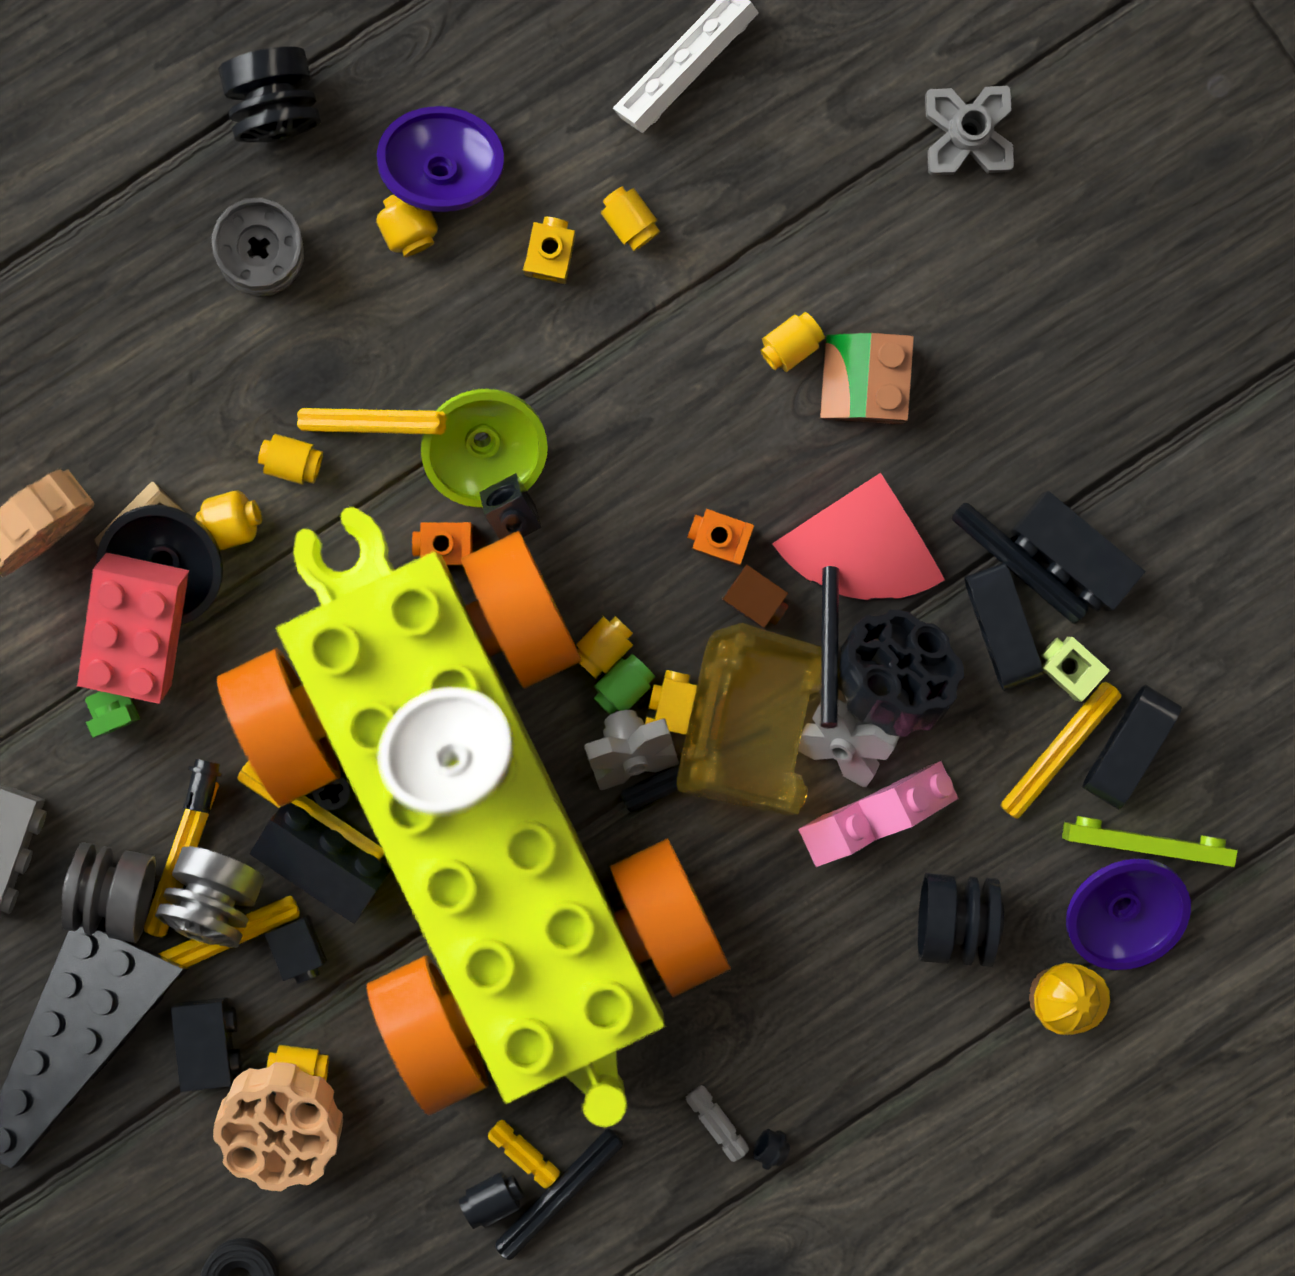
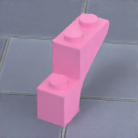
M939 761L856 802L824 814L798 830L815 866L818 867L852 855L877 839L913 827L959 798L954 790L951 778L947 775L942 762Z

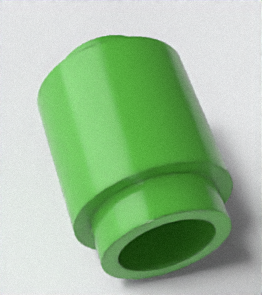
M631 654L626 660L621 658L593 686L598 692L593 699L609 715L615 713V711L629 710L651 688L649 683L655 678V675L635 655Z

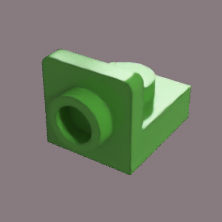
M99 691L85 699L93 718L86 722L93 738L107 735L141 720L130 697Z

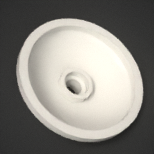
M444 688L430 691L406 704L387 726L379 751L382 777L393 795L413 810L435 815L451 814L465 810L486 798L502 780L510 763L512 753L511 732L501 711L485 696L462 688ZM452 760H460L455 767L447 768Z

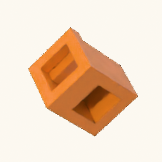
M706 509L703 517L695 514L687 538L695 541L692 550L739 566L754 525ZM717 527L725 529L727 540L723 543L714 542L711 537L713 529Z
M421 522V531H413L412 533L413 557L422 558L435 551L442 555L447 566H463L461 558L473 553V524L471 522ZM438 536H446L449 539L447 550L439 552L435 549L434 540Z

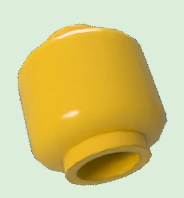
M394 194L383 201L385 208L377 215L376 222L390 251L402 252L404 257H409L426 250L434 244L432 238L438 231V225L431 211L409 205Z
M239 490L205 499L201 505V510L196 513V519L209 530L220 550L253 541L257 534V525L262 523V515L255 500L249 501L247 496Z

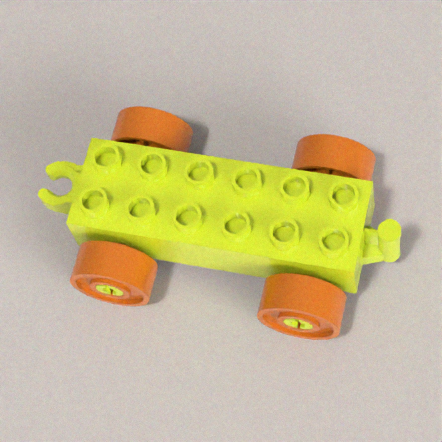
M349 507L341 513L343 526L348 533L357 539L361 549L360 559L350 570L338 572L328 568L322 559V544L318 535L309 529L300 530L296 535L294 547L297 569L305 582L315 589L322 606L276 628L299 677L281 650L275 648L217 677V684L229 720L249 762L269 795L279 806H284L340 779V769L332 748L333 745L445 976L444 979L432 959L425 955L367 984L368 997L376 1022L398 1071L421 1109L427 1115H432L489 1086L485 1066L477 1048L478 1045L505 1103L565 1075L586 1094L585 1104L582 1106L588 1120L597 1126L607 1127L614 1125L621 1120L626 1110L624 1084L618 1075L616 1050L664 1027L663 1011L640 964L652 958L672 997L729 971L731 968L691 882L668 838L610 866L616 884L627 906L614 912L491 658V656L501 651L504 652L524 689L582 662L575 643L520 531H517L461 558L466 574L478 600L466 605L441 554L434 551L394 570L388 559L389 549L383 531L373 518L356 508ZM444 688L471 690L492 701L508 723L512 738V753L506 773L497 787L486 798L465 810L451 814L435 815L409 808L393 795L386 785L380 770L379 751L387 726L406 704L425 693ZM452 760L447 768L455 767L460 760Z

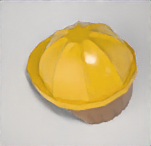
M1062 963L1041 971L1032 981L1029 990V1001L1032 1010L1046 1029L1059 1035L1083 1033L1098 1026L1106 1016L1110 1005V992L1105 980L1095 971L1078 964Z

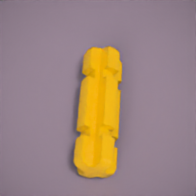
M504 1120L498 1121L489 1131L488 1139L498 1148L502 1146L505 1149L504 1153L528 1175L530 1173L534 1174V1180L545 1189L549 1188L559 1177V1169L549 1160L545 1162L543 1160L544 1156L520 1134L516 1136L513 1133L514 1129Z

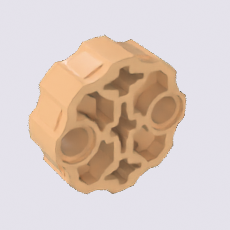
M59 469L49 473L41 480L18 492L0 507L1 577L13 573L24 564L43 554L63 536L72 531L94 507L93 500L68 469L65 471Z
M275 1062L267 1068L259 1070L249 1068L234 1079L231 1090L226 1098L222 1099L214 1124V1141L222 1150L225 1167L236 1177L247 1178L264 1190L283 1191L288 1186L297 1184L309 1185L324 1175L326 1164L336 1154L342 1131L343 1113L334 1102L333 1088L321 1076H311L301 1071L296 1064ZM305 1103H311V1104H314L315 1106H309V1105H306Z

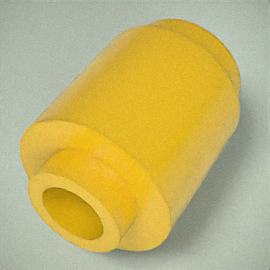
M622 186L603 200L606 208L601 211L602 216L623 245L629 244L633 251L647 244L661 232L655 224L658 220L635 188L626 192Z
M807 312L802 313L800 316L793 315L762 338L765 347L761 349V354L774 370L780 367L785 372H788L819 349L818 343L824 340L825 336L817 322Z
M274 434L271 441L266 439L263 441L258 456V464L264 465L263 473L301 485L305 481L314 484L321 467L323 451L314 449V444Z
M603 616L576 644L582 662L579 663L594 678H597L602 671L606 674L633 646L628 640L633 632L616 616L610 622Z
M279 1045L277 1053H269L267 1067H270L275 1062L296 1064L301 1071L311 1076H321L327 1081L329 1055L320 1054L318 1049Z

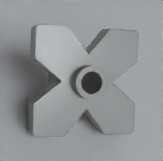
M1009 86L984 87L974 103L968 105L962 101L952 88L929 89L925 95L926 118L946 132L927 151L928 172L931 176L954 175L968 154L976 160L986 173H1004L1012 170L1014 167L1013 144L994 131V127L1011 112ZM971 126L975 130L976 135H969L964 131L963 127Z
M838 700V726L832 729L820 726V703L812 718L816 724L807 723L794 744V749L813 760L834 758L837 760L845 778L861 787H867L880 765L877 759L887 760L900 736L888 735L876 725L862 723L847 709V703L845 704Z
M622 710L608 716L604 721L606 727L603 731L604 738L584 745L600 790L623 784L631 776L645 771L659 772L679 764L666 720L660 719L644 725L643 720L637 717L636 712L633 710Z

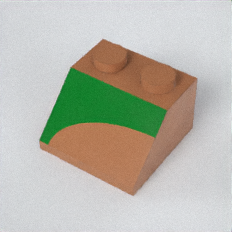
M879 333L826 335L820 419L902 425L908 421L914 336Z

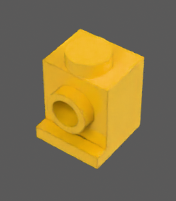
M544 217L543 224L533 223L526 262L523 268L525 276L566 284L576 236L575 230L567 229L568 221L554 217ZM547 240H554L558 244V249L553 254H547L542 250L543 243Z
M666 670L662 686L654 684L648 709L656 710L655 718L646 716L645 724L665 719L669 731L686 735L697 685L689 684L690 675Z

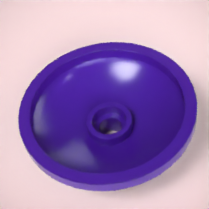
M433 106L410 111L397 118L387 127L378 144L377 166L380 177L386 187L400 200L420 209L448 212L475 205L485 199L495 189L502 176L504 153L497 134L479 117L457 108Z
M1129 859L1115 862L1092 874L1076 890L1069 903L1066 915L1068 936L1078 954L1095 966L1111 970H1126L1144 966L1166 954L1184 934L1191 914L1189 892L1179 875L1162 863L1148 859Z

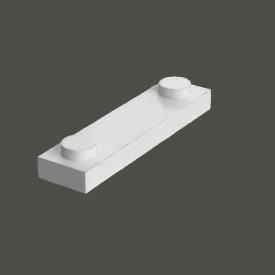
M717 0L613 107L620 118L641 133H644L756 17L759 12L749 0Z

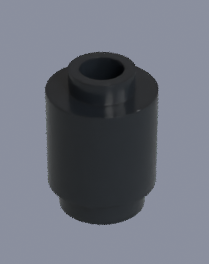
M501 1171L467 1189L466 1195L459 1198V1204L465 1218L473 1229L481 1225L486 1228L520 1210L519 1200L524 1198V1193L514 1175L507 1177Z

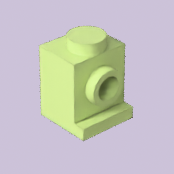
M1058 637L1055 638L1040 655L1045 660L1042 664L1043 672L1064 689L1072 699L1082 702L1110 671L1073 637H1067L1063 642ZM1067 658H1071L1076 664L1075 671L1071 674H1066L1062 670V663Z

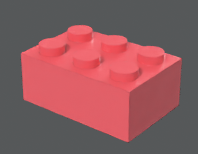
M106 552L93 569L77 686L157 704L161 703L172 686L189 570Z

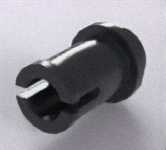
M195 759L194 767L189 766L192 775L183 808L210 814V805L217 777H222V773H219L220 764Z

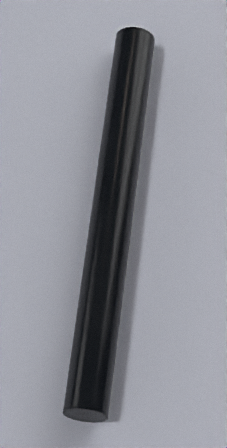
M826 566L822 569L820 726L826 729L838 726L839 568L835 566Z

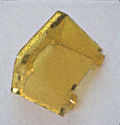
M744 623L713 632L704 652L678 771L677 788L680 792L785 815L799 814V810L803 807L807 798V786L804 785L802 776L794 773L809 696L821 689L820 646Z

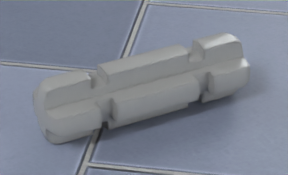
M702 1085L696 1087L686 1096L687 1103L694 1112L698 1111L700 1113L699 1119L716 1142L723 1144L722 1150L730 1161L735 1162L741 1159L749 1151L748 1144L740 1134H735L736 1128L719 1105L712 1103L713 1097Z

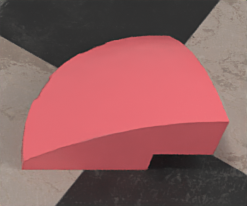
M881 473L772 543L780 556L805 579L814 581L821 586L822 569L826 566L839 568V595L862 600H870L871 598L898 599L930 589L945 580L925 543Z

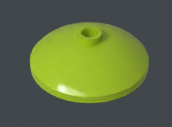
M477 389L454 396L436 410L444 412L447 417L446 431L441 435H422L421 458L425 473L430 482L445 497L459 504L483 508L479 492L515 473L526 490H528L539 478L547 458V437L537 413L524 400L501 390ZM481 432L488 434V437L482 441L474 438Z

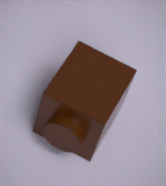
M748 565L744 566L722 598V601L761 628H765L768 622L775 626L789 607L783 601L788 593Z

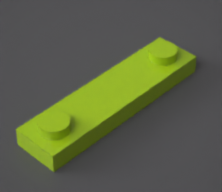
M1077 816L1076 824L1064 822L1062 839L1071 842L1235 867L1238 850L1225 847L1226 839L1201 835L1200 843L1113 830L1101 828L1102 820L1082 816Z

